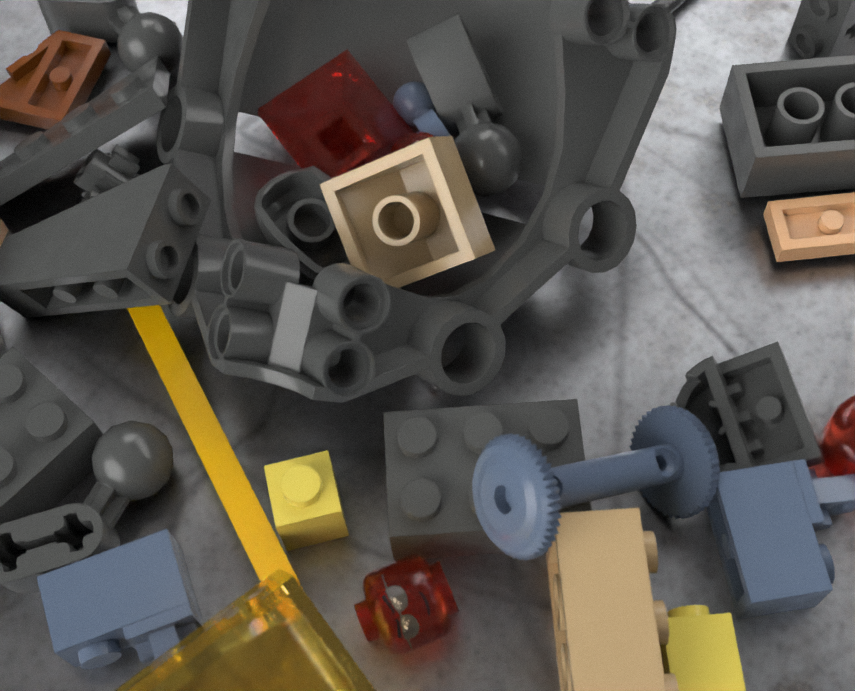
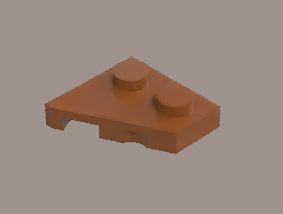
M57 30L42 41L33 53L19 58L6 68L10 78L0 85V119L48 130L60 122L72 110L85 104L111 56L106 40Z

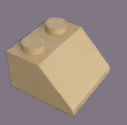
M452 136L428 137L319 184L350 265L382 279L385 284L400 288L495 251Z

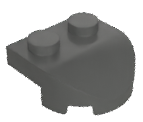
M778 341L721 363H717L713 356L702 360L686 373V383L680 390L676 402H671L670 406L682 407L684 410H688L704 424L716 446L720 472L800 459L806 460L808 468L825 462L787 360Z

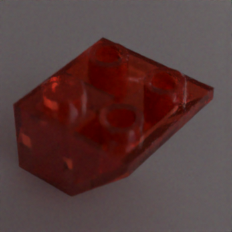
M348 49L258 108L257 114L301 169L314 165L332 179L404 148L412 142L410 136L415 134Z

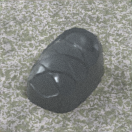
M314 165L285 172L274 177L259 190L254 204V213L258 226L272 246L293 249L299 258L300 271L313 280L329 265L334 263L350 265L319 185L332 178Z

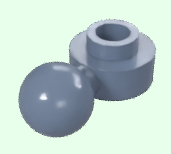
M417 81L408 82L396 91L393 98V110L396 117L405 125L417 127L419 130L410 136L413 143L428 137L450 136L435 113L436 108L424 83Z

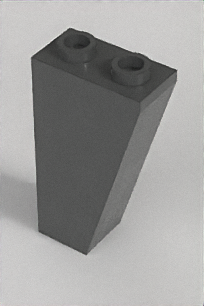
M170 163L159 166L6 237L0 247V301L25 318L171 304L212 200Z

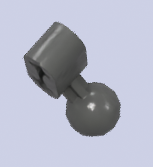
M37 0L51 35L57 30L103 39L109 43L118 42V55L130 72H134L157 55L170 75L180 65L183 35L176 23L164 15L151 11L140 13L136 0Z
M458 13L408 37L407 42L443 125L450 136H457L455 144L474 195L482 197L499 195L515 183L523 170L522 147L519 140L504 125L492 123L491 121L503 115V110L462 16Z
M132 420L111 426L97 440L92 454V465L97 482L83 504H66L1 524L0 585L20 594L40 592L37 576L120 546V537L114 526L129 502L155 495L169 481L174 464L173 448L167 436L151 424ZM89 529L93 532L83 537V531ZM83 542L82 549L76 550L73 547ZM25 548L27 553L21 555L20 550ZM12 564L17 565L16 569H10Z

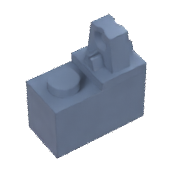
M805 459L719 472L716 494L713 495V500L710 501L709 506H706L737 620L813 608L833 590L831 585L835 579L833 559L825 544H818L815 533L819 530L828 529L833 525L830 516L849 513L855 510V474L817 478L815 469H808Z
M168 529L37 576L54 653L75 668L81 666L82 669L88 670L109 665L121 658V650L133 646L137 650L140 661L143 664L152 660L156 661L162 684L166 689L169 688V691H178L198 683L189 646L202 642L201 633L206 632V628L182 548Z

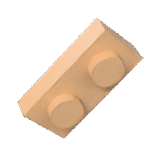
M855 192L768 201L763 216L776 262L855 254Z

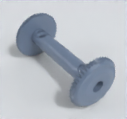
M670 405L652 408V411H647V415H642V419L638 420L639 425L635 426L636 431L632 432L634 438L630 439L632 445L629 447L632 451L550 467L551 463H546V456H542L541 449L537 450L536 444H531V440H526L525 436L520 437L519 434L513 435V433L500 435L490 440L478 457L472 485L475 510L480 524L490 540L502 552L519 560L538 558L544 552H548V548L552 547V541H556L555 534H559L557 527L561 525L558 519L562 518L559 511L562 508L639 490L643 492V498L647 497V503H652V508L657 507L658 513L662 512L664 516L668 515L669 518L675 517V519L693 517L699 514L700 511H704L706 506H709L710 501L713 500V495L716 494V487H718L719 460L713 439L704 424L694 414L684 410L682 407L678 408Z

